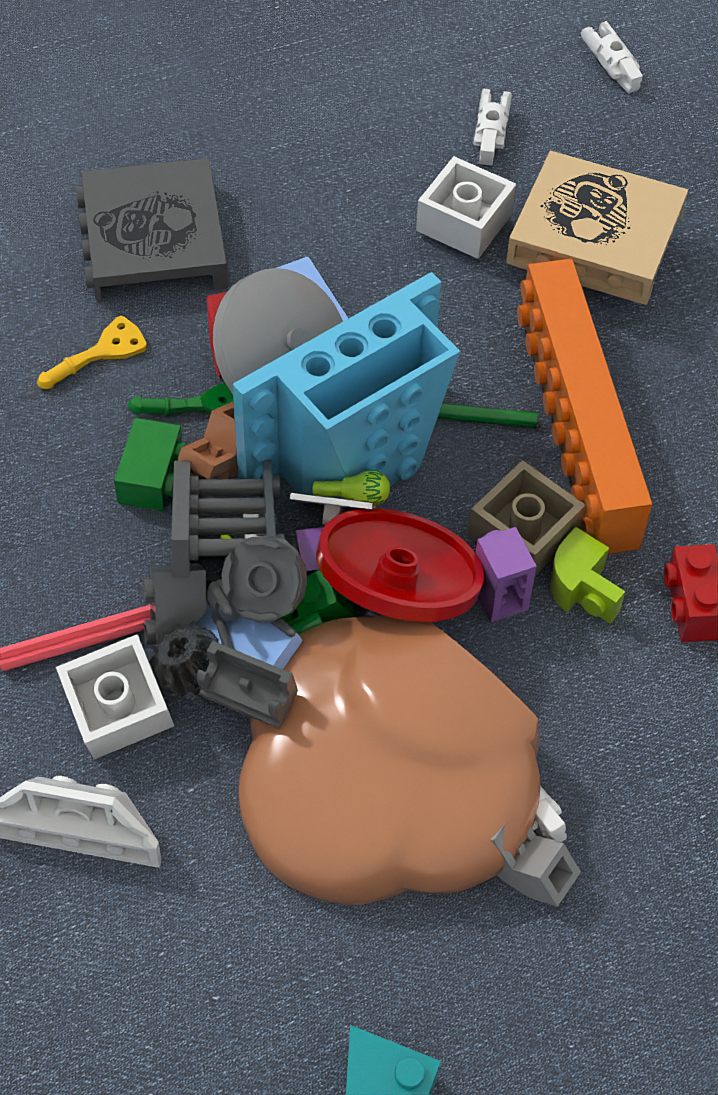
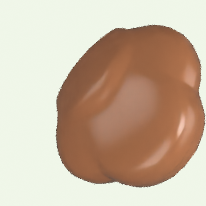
M385 615L362 616L326 621L322 625L298 634L303 641L283 670L293 674L299 691L280 729L250 717L252 742L244 759L238 782V798L242 822L255 854L266 869L282 883L296 891L322 901L344 905L369 904L404 892L423 894L459 893L480 885L499 874L505 866L504 858L490 839L505 825L502 839L503 851L511 852L512 856L515 857L521 843L524 844L526 842L530 826L531 828L533 827L536 819L541 777L536 759L540 745L539 721L536 715L487 667L431 622L407 621Z

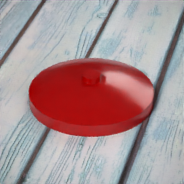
M380 508L357 509L339 514L328 521L323 527L316 549V561L320 572L333 588L352 602L368 610L401 620L434 622L458 617L474 606L484 582L482 563L474 550L463 539L431 520L397 510Z

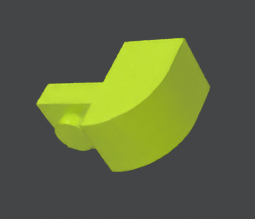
M576 526L561 542L555 553L550 578L551 593L556 603L564 611L568 612L578 602L589 614L601 617L611 624L620 613L625 591L600 575L605 567L609 547Z

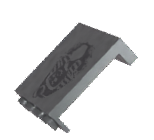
M209 158L81 171L83 186L76 187L78 207L85 208L86 212L79 213L81 234H88L89 239H82L84 261H91L92 266H85L87 288H95L97 303L102 302L101 287L211 275L214 290L228 288L227 263Z

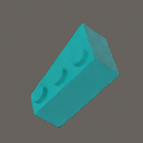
M350 1025L346 1095H432L438 1079L441 1061Z

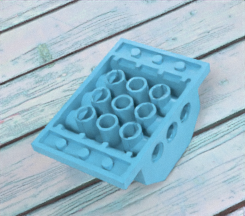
M432 272L232 384L238 479H263V461L271 459L272 474L280 473L298 494L314 496L312 491L314 481H342L346 477H352L365 471L376 470L388 478L391 486L401 479H409L417 472L421 466L460 354V350L438 329L442 282ZM328 497V498L343 499V497Z

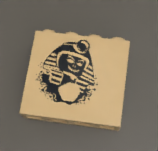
M550 151L509 237L506 264L527 270L528 264L573 259L581 286L647 305L651 296L654 279L677 221L682 218L689 189Z

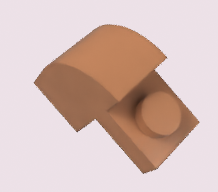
M234 402L212 410L204 437L181 448L178 461H190L191 472L194 475H199V477L206 479L215 477L219 479H233L238 474Z

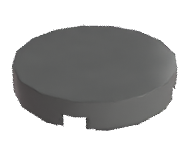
M271 535L250 537L240 542L241 544L237 545L234 550H231L226 557L221 574L223 592L227 600L232 602L233 606L237 609L236 612L243 618L258 623L277 621L294 612L303 600L307 586L306 566L298 550L286 540Z

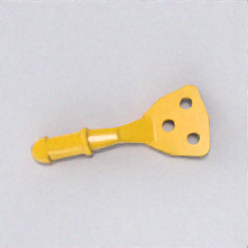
M118 316L103 330L97 345L69 358L66 357L63 362L49 371H43L37 379L38 387L45 390L52 389L56 383L71 374H76L78 370L93 361L100 359H126L147 350V343L136 325L124 316Z

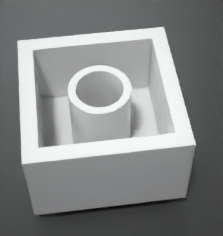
M453 156L418 200L416 231L479 259L513 214L516 183Z
M137 634L56 667L84 743L93 759L174 727Z

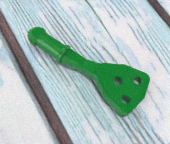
M222 383L200 396L189 399L164 397V399L141 398V396H137L128 402V409L136 415L150 413L168 416L169 414L187 411H206L211 414L212 410L234 401L233 394L226 383Z

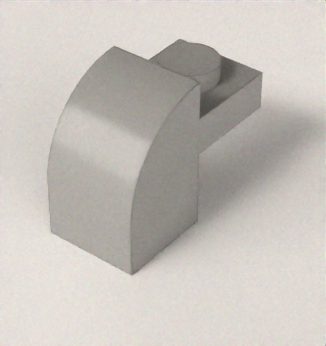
M504 825L490 839L504 858L505 866L497 876L527 897L558 907L581 873L564 843L537 836L530 826L526 842L524 844L521 843L517 849V855L513 857L511 852L503 851Z

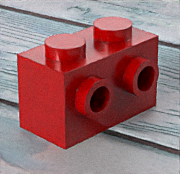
M715 544L674 547L670 562L664 565L665 586L670 588L672 598L671 615L673 622L677 623L681 643L718 640V556Z

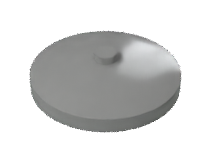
M270 268L261 270L235 283L223 297L218 307L213 327V347L216 362L221 376L231 393L233 394V383L342 323L343 320L336 306L325 291L315 282L298 272L288 269Z

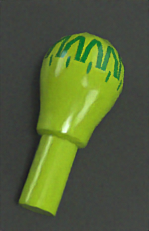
M370 470L352 477L343 478L342 481H314L312 491L314 496L343 497L344 500L373 503V506H377L388 498L390 483L388 478L380 471Z

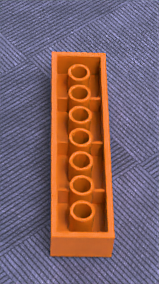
M573 259L528 264L526 280L521 281L523 303L517 307V318L519 326L525 327L527 332L525 337L526 350L529 356H534L536 362L534 364L535 380L537 385H542L544 389V411L546 415H551L553 419L552 437L556 446L560 445L562 449L561 466L564 476H570L571 479L570 494L586 505L581 530L609 547L608 554L640 550L652 508V501Z

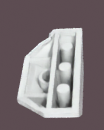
M55 776L53 779L36 777L24 781L0 797V838L160 868L162 859L158 840L126 792H121L112 785L98 784L96 787L78 784L75 780L64 776Z

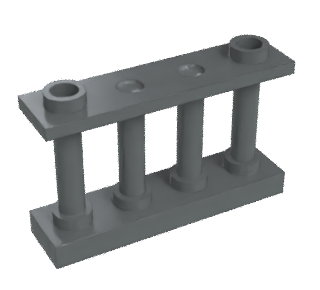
M271 459L263 461V479L199 480V475L191 476L190 461H174L171 532L172 577H190V561H198V556H228L231 550H234L237 545L241 544L240 542L247 539H199V535L265 534V536L271 535L284 539V533L276 534L273 499H280L279 474H272ZM210 495H263V498H205V499H199V496H210ZM264 514V517L199 518V515Z

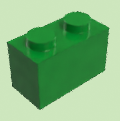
M140 418L134 419L114 479L118 504L164 511L168 496L173 497L174 461H178L181 448L188 445L187 442H182L181 425Z

